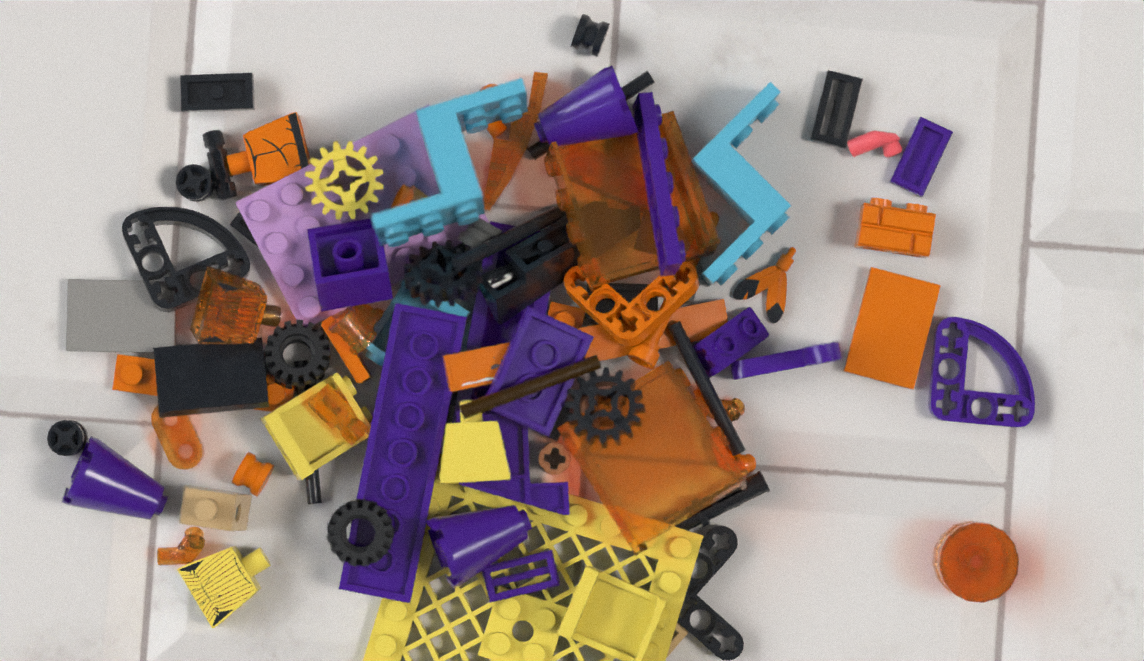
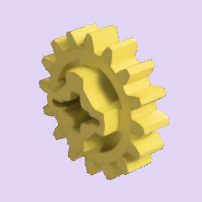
M334 141L333 151L329 152L326 148L321 147L320 152L323 158L321 160L313 157L310 159L311 164L316 168L315 171L305 172L306 177L313 179V183L306 186L305 189L308 192H316V196L312 199L311 203L315 205L322 202L324 204L322 214L326 215L333 209L336 210L337 220L341 219L343 212H348L350 218L355 219L356 209L360 208L367 214L369 212L366 204L368 200L374 203L379 201V198L373 192L374 189L380 190L384 187V184L377 182L375 178L383 174V169H373L372 165L378 158L375 155L367 159L364 156L367 149L366 146L363 145L358 151L353 150V141H349L346 149H341L338 141ZM346 156L358 159L365 168L358 170L347 164ZM333 159L334 169L330 176L320 179L322 168L329 160ZM345 170L348 176H362L350 182V189L343 190L341 184H327L339 178V171ZM369 182L364 196L356 201L355 191L358 186ZM323 192H335L341 196L343 204L331 201Z

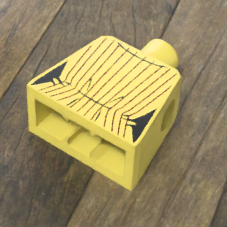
M235 545L184 565L177 570L213 629L224 622L261 589L255 575L270 567L271 564L260 547L243 557Z

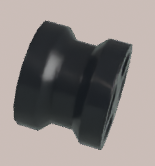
M582 14L571 43V48L577 50L584 48L589 50L590 55L598 57L610 24L604 21L600 23L594 22L590 16Z
M186 165L176 176L177 190L190 201H205L214 192L215 182L213 181L212 174L201 165Z
M58 421L48 431V446L54 453L61 456L77 455L83 451L88 442L87 430L77 421Z

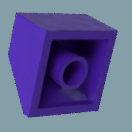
M372 218L307 229L321 312L393 299L384 245L380 246Z

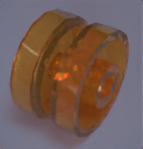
M965 521L952 525L941 534L934 547L932 564L938 581L948 592L966 601L984 603L998 599L1011 588L1018 575L1019 557L1014 542L1005 531L988 523ZM975 555H980L978 558L981 561L979 568L971 565V559Z

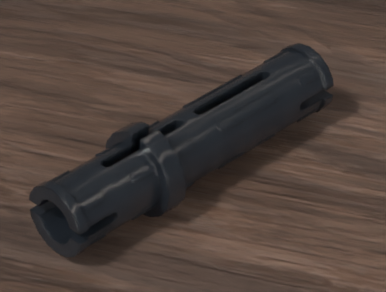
M758 471L756 474L728 486L701 501L698 498L691 501V506L669 517H665L663 520L665 524L688 531L701 524L705 527L710 524L709 520L765 492H769L770 489L761 471Z

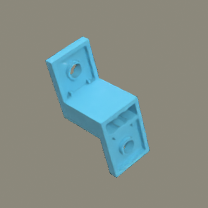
M522 78L416 110L420 133L440 194L371 215L380 246L387 244L388 247H397L409 241L408 237L421 233L425 237L436 235L444 231V226L458 222L459 226L468 225L479 220V215L485 214L483 196L462 132L467 131L468 134L478 133L488 127L487 124L499 120L502 123H510L520 119L523 116L522 113L528 112L527 91Z
M771 82L692 159L690 167L750 226L700 276L708 286H711L715 281L720 286L724 284L738 270L733 263L740 256L745 260L750 258L764 244L759 237L766 230L772 235L790 218L785 211L791 205L731 146L732 144L737 149L751 135L753 129L750 125L756 119L762 124L777 109L776 107L779 103L776 101V98L780 91Z

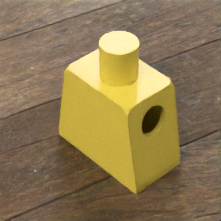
M460 401V405L470 401ZM460 410L461 423L446 424L440 484L510 480L509 467L498 421L483 422L482 413L464 419Z

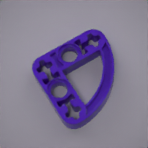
M948 317L937 324L934 332L928 407L932 416L938 420L1004 427H1024L1028 425L1035 413L1034 390L1026 365L1014 347L996 331L973 320ZM950 323L955 324V330L961 331V337L954 338L953 349L960 348V356L954 353L940 354V346L948 348L949 339L947 336L942 335V331L949 328ZM969 336L986 344L1002 359L1013 378L1017 395L964 390ZM947 358L953 359L958 365V374L949 380L943 378L939 373L940 363ZM937 382L944 385L957 384V392L949 390V401L955 402L954 409H949L947 415H942V409L936 407V402L944 398V389L937 390ZM981 397L987 399L991 405L990 414L982 419L974 416L971 409L974 400ZM997 398L1003 399L1002 407H1014L1016 401H1019L1020 407L1026 409V415L1020 416L1018 422L1014 421V415L1000 413L1001 421H996L995 418L999 410Z

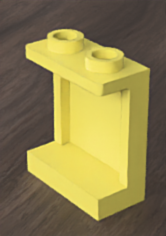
M338 372L334 373L260 418L297 480H303L314 473L316 469L369 438L373 416L365 406L360 408L353 396L357 394V391L346 375L341 378Z
M587 565L557 634L569 640L574 639L622 661H650L657 645L650 641L655 628L663 630L671 610L665 608L667 599Z

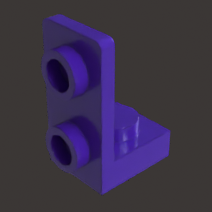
M748 307L693 345L708 377L711 378L768 338L769 332L753 309Z

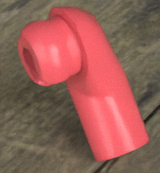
M874 130L847 141L853 157L881 147L884 156L887 158L902 152V146L899 144L901 139L896 133Z

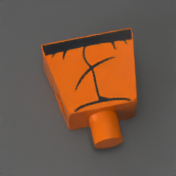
M297 112L290 113L243 134L246 151L227 155L231 175L235 176L252 171L253 180L257 186L270 185L311 164L300 115Z

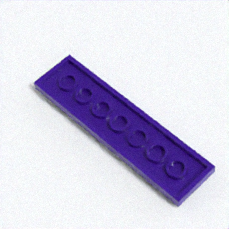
M395 303L356 500L365 499L377 502L379 506L387 510V514L393 521V543L388 552L379 561L369 566L362 567L357 565L355 567L344 562L339 584L340 590L406 603L411 602L452 392L449 391L443 355L461 351L467 321L465 316ZM354 519L351 524L348 540L358 547L369 545L375 537L373 525L366 519Z

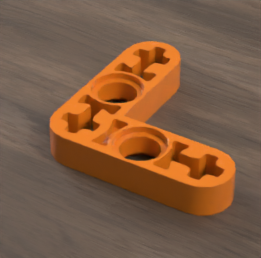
M686 261L682 262L675 275H659L630 303L587 266L578 265L572 267L567 271L563 280L569 297L620 344L629 347L642 343L695 294L700 284L696 268ZM678 275L683 278L688 276L689 282L686 284L683 282L677 283L675 278ZM578 279L582 282L587 281L592 294L589 296L582 286L576 287L574 282ZM673 289L675 296L671 297L668 290L671 291ZM659 296L666 300L665 306L659 311H650L646 307L649 299ZM608 298L615 302L614 308L607 313H600L595 309L597 303L602 299ZM621 315L628 325L633 326L635 324L637 329L635 332L624 331L621 322L618 320Z

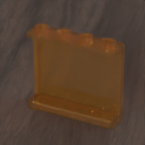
M674 111L663 113L659 132L660 138H665L667 142L668 155L664 161L666 172H671L674 188L670 196L672 206H677L679 227L676 228L678 241L682 240L684 243L685 261L687 262L713 255L720 244V240ZM637 133L571 144L558 148L557 142H552L546 157H544L545 170L549 178L554 177L557 190H555L556 202L560 211L565 210L569 221L566 225L567 234L570 242L577 244L580 253L578 266L583 278L588 277L591 288L658 270L659 263Z
M669 360L635 380L636 387L634 390H641L644 397L638 402L644 404L646 410L645 413L637 414L643 424L641 427L632 425L631 430L634 435L632 439L623 434L620 436V446H617L614 440L611 439L608 440L607 447L602 448L600 439H596L592 445H588L586 441L587 434L578 438L574 432L577 425L570 426L569 422H566L557 428L564 443L635 556L648 549L646 543L740 486L743 491L747 488L744 477L749 473L738 456L734 458L730 456L725 448L729 445V442L719 426L711 427L706 419L710 415L706 405L699 396L693 399L687 389L691 386V383L681 367L675 370ZM629 399L626 400V404L622 407V414L625 418L629 411ZM602 403L599 406V409H604L607 412H609L612 409L611 405L606 406ZM600 427L599 429H610L613 427Z

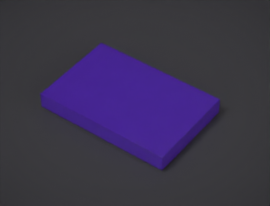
M526 306L486 396L583 360L594 337ZM575 378L491 409V411L549 436Z

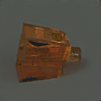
M207 266L190 331L200 344L253 343L257 339L260 325L271 327L279 325L282 313L281 307L267 304V294L258 283Z

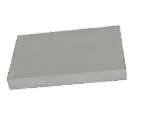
M68 279L66 351L154 353L153 348L176 346L177 310L162 312L157 309L152 303L143 280ZM149 281V282H150L151 285H153L156 281ZM158 281L162 295L157 298L159 300L166 299L168 303H172L174 301L173 295L177 293L176 289L170 291L165 281Z

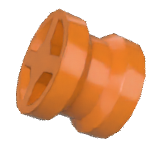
M248 452L239 465L232 484L236 486L244 485L249 488L251 494L258 497L275 465L269 462L262 463L257 460L256 455Z

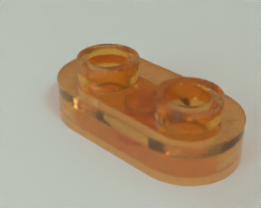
M157 405L152 412L151 423L169 462L174 467L183 470L196 467L204 457V446L190 415L177 416L176 424L170 426L166 423L165 418H159ZM185 444L190 445L193 450L189 458L182 457L180 453L181 447Z

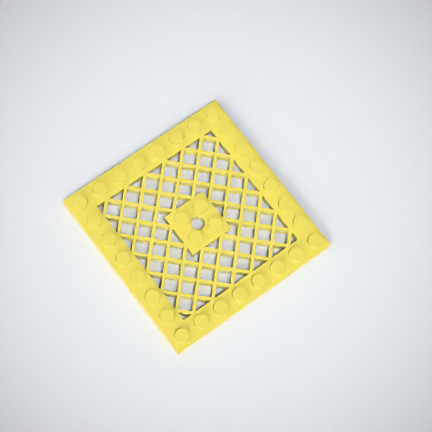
M440 454L427 520L452 515L451 513L466 505L469 506L471 512L478 511L474 502L491 508L515 505L518 511L524 509L529 520L533 521L531 522L532 528L537 526L546 544L528 552L522 542L518 545L523 554L522 557L537 554L546 549L553 550L557 572L560 571L569 589L553 598L549 590L544 589L542 592L546 600L533 595L523 594L489 602L473 611L464 594L466 591L481 584L488 597L482 572H479L476 575L478 580L463 588L461 586L454 588L455 592L439 600L430 582L444 574L450 576L451 573L448 567H443L444 569L428 577L435 551L428 530L431 528L426 524L411 602L406 603L382 598L363 661H402L403 657L405 661H413L409 651L423 643L426 644L434 661H446L457 654H460L463 661H471L465 650L480 642L478 656L491 659L489 661H557L573 651L578 661H585L579 649L585 644L581 642L576 643L574 639H567L570 647L554 655L560 637L557 632L568 609V606L555 602L570 594L574 595L578 586L574 585L566 568L582 559L586 566L593 567L588 556L606 547L615 565L603 572L610 574L618 570L622 580L631 583L623 566L640 558L649 576L633 585L641 587L652 581L649 592L667 599L665 608L671 610L663 630L655 628L650 640L657 644L650 661H666L704 535L569 494L570 515H562L462 486L459 483L440 484L443 455ZM452 496L465 499L449 508ZM543 524L568 532L551 541ZM577 535L603 543L585 551ZM571 536L580 555L563 563L554 545ZM611 545L637 554L620 562ZM646 556L658 559L655 572ZM501 557L497 561L498 563L504 562V559ZM534 562L527 563L531 570L537 568ZM510 568L491 572L492 578L502 572L505 576L512 574L509 571ZM550 573L535 576V579L520 587L544 582V579L550 577ZM516 582L509 583L512 589L520 588ZM500 585L497 593L512 589ZM425 587L433 604L417 612ZM458 596L467 615L450 622L442 604ZM492 607L484 632L476 615ZM436 608L445 626L428 635L419 616ZM470 619L479 637L462 645L453 627ZM527 621L532 625L533 636L530 640L519 641L515 638L513 627L516 622ZM414 622L422 638L406 646ZM448 631L457 649L440 657L431 639ZM604 653L605 657L599 661H614L615 657Z

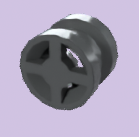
M479 218L476 222L469 224L465 231L460 232L457 239L474 248L500 235L502 230Z

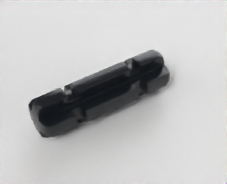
M220 130L208 131L202 137L205 148L209 149L207 157L213 181L217 182L215 186L217 198L219 200L232 199L237 196L235 182H231L233 176L230 173L227 162V150L223 149L225 144L223 134Z

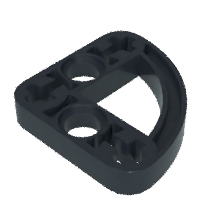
M155 207L132 213L123 221L122 234L152 303L162 312H173L200 299L202 300L200 295L203 298L213 295L215 291L208 290L216 289L211 287L216 286V284H212L216 283V281L214 282L212 279L214 275L208 270V268L213 269L212 265L217 264L218 271L227 268L228 260L233 258L236 263L243 262V265L240 266V273L235 275L232 270L224 273L231 276L222 278H232V283H240V280L244 281L249 275L250 260L243 246L227 228L207 215L180 207ZM138 222L141 227L147 225L148 228L144 230V235L148 246L142 248L136 234L129 235V232L133 230V223ZM178 225L197 230L213 239L225 251L176 272L155 226ZM153 240L156 242V245H149ZM135 248H142L139 252L135 251ZM151 253L160 255L164 261L161 269L155 272L146 270L142 265L144 257ZM199 271L206 272L211 277L212 283L208 289L198 290L191 285L190 279L192 275ZM167 273L171 275V277H164L170 291L176 289L177 291L173 295L174 301L172 303H168L166 299L159 300L157 298L162 295L157 279L162 278ZM150 280H157L153 285L149 282Z

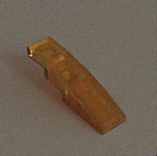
M534 71L528 112L522 113L523 116L520 119L511 122L509 140L494 138L484 198V211L486 213L493 211L506 192L528 151L535 131L534 123L538 122V113L542 110L549 79L548 73Z

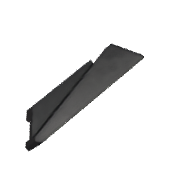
M592 202L506 250L505 259L508 264L482 274L483 283L478 284L496 322L499 325L504 324L524 310L526 306L531 305L564 282V276L569 269L578 265L587 266L637 231L640 226L639 208L631 205L627 210L608 209L607 204L604 202Z

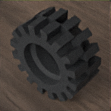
M297 320V324H291V321L284 322V327L282 328L278 325L274 329V334L269 335L267 345H265V366L267 365V372L270 377L273 375L277 384L284 383L286 384L285 388L291 390L292 386H298V390H303L305 385L309 384L310 387L316 385V380H322L325 376V371L329 367L330 344L328 338L325 339L324 332L321 329L317 331L315 324L309 322L307 327H303V320ZM292 343L305 344L311 351V360L302 367L290 366L283 357V352L288 345Z
M358 499L345 503L333 513L327 526V542L330 543V550L339 557L340 561L343 563L347 562L350 566L356 567L360 565L364 567L376 563L388 552L393 543L394 529L392 518L389 517L384 507L379 506L374 501ZM354 519H366L373 525L375 537L369 545L358 547L348 540L346 530L349 523Z

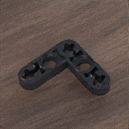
M718 525L711 528L703 536L700 549L705 545L709 551L715 544V541L712 539L713 535L717 533L722 536L725 532L730 535L727 542L731 546L727 550L723 548L717 550L713 556L720 560L715 565L707 555L701 552L698 553L697 558L707 563L708 570L703 578L693 579L691 577L684 601L688 604L692 597L697 602L687 609L683 618L679 616L678 622L717 657L729 661L736 659L742 653L744 647L743 638L732 625L697 595L737 548L738 540L734 531L727 526ZM699 609L707 611L711 617L709 626L703 630L693 628L690 623V616ZM718 621L724 625L718 629L724 637L728 638L731 635L736 637L733 642L736 649L733 652L728 649L723 653L719 651L721 643L714 636H712L710 642L704 638L714 630Z

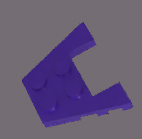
M460 410L456 411L457 423H461ZM491 410L483 412V422L498 421L509 467L510 480L459 483V485L558 514L570 515L568 482L530 483L528 427Z

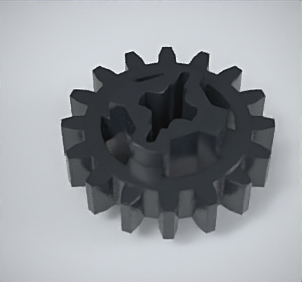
M447 240L444 246H439L436 241L432 242L431 249L420 246V255L410 254L409 263L403 266L406 290H410V295L413 299L420 297L421 304L426 305L432 300L437 308L441 306L442 302L446 301L450 306H455V299L457 298L466 302L468 300L467 292L477 293L478 284L483 283L482 261L458 272L452 266V259L466 252L464 243L453 247L451 240Z
M604 367L602 376H597L595 371L590 372V379L588 381L578 377L579 390L569 389L568 391L574 401L565 403L566 410L573 413L567 417L570 426L577 425L574 430L576 436L579 438L587 434L586 441L588 445H592L596 439H600L602 448H606L608 440L611 439L614 440L617 446H620V436L623 434L632 439L634 437L631 430L632 425L641 427L643 424L637 414L645 413L646 410L644 404L638 402L644 397L641 390H634L636 387L635 380L630 378L624 382L622 370H619L615 376H611L608 367ZM611 386L610 389L599 388V387ZM586 398L589 402V408L584 411L585 415L582 417V404ZM629 399V411L625 418L622 414V407L626 404V400ZM603 403L606 406L611 405L612 409L607 412L604 409L600 410L599 406ZM600 427H613L610 429H599Z

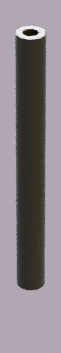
M594 355L459 406L464 419L497 408L601 369V364L598 356Z

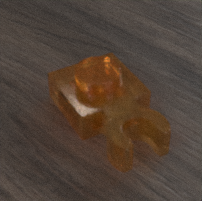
M328 384L307 403L331 429L336 427L342 437L352 446L369 430L360 419L355 418L350 413L353 409L347 404L345 396L338 390L332 389Z

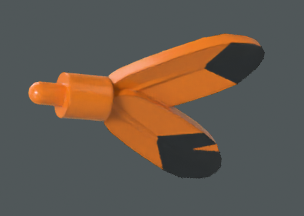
M791 247L786 255L782 253L775 263L776 266L763 269L740 282L733 292V297L737 300H746L768 288L766 313L771 323H777L784 314L787 295L786 272L795 261L792 257L796 249Z

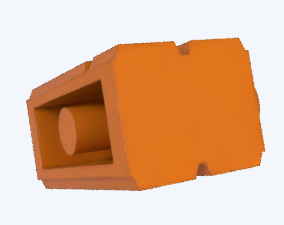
M871 198L870 203H863L861 205L855 239L856 248L920 258L929 257L936 214L927 213L928 206L906 203V209L891 207V200L882 198Z

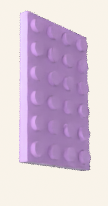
M416 111L353 142V150L358 151L363 145L367 147L364 155L367 159L376 155L378 159L372 165L373 169H383V174L375 178L377 182L384 184V187L380 190L374 189L373 193L379 198V201L374 203L368 200L366 204L369 212L367 214L360 208L355 210V219H351L348 212H343L341 219L337 220L336 210L333 209L326 215L322 214L324 204L322 202L315 205L311 203L312 199L316 196V192H308L305 189L306 186L313 183V179L305 176L306 171H315L316 167L312 164L235 202L296 320H303V327H307L309 322L316 324L348 308L321 312L307 229L369 219L373 214L389 210L396 193L402 185L408 187L414 185L429 197L440 194L420 133ZM346 156L347 164L357 170L365 168L358 159ZM333 159L329 160L322 168L320 179L328 177L334 169ZM342 170L339 171V178L327 184H341L343 190L350 189V182L362 176H348L346 171ZM369 182L358 186L355 191L356 201L364 196ZM323 192L331 201L343 204L341 196L335 192ZM485 214L479 215V218L489 223ZM458 222L444 226V231L436 235L425 237L421 233L408 237L409 241L397 247L384 245L390 284L393 285L404 279L403 266L409 263L410 254L420 255V246L431 249L432 242L434 241L439 246H444L447 240H451L452 246L457 247V245L463 243L457 237L460 232L466 230L468 225L459 226Z

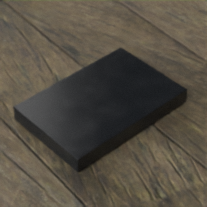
M262 337L250 338V340L240 339L239 341L230 340L153 348L159 418L269 407Z

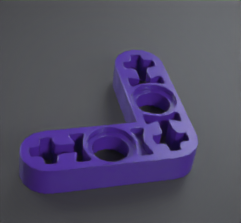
M836 341L735 361L730 364L732 378L736 380L841 360L842 354L840 343Z

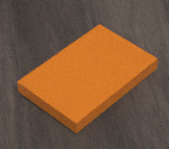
M870 267L843 372L914 390L941 285Z

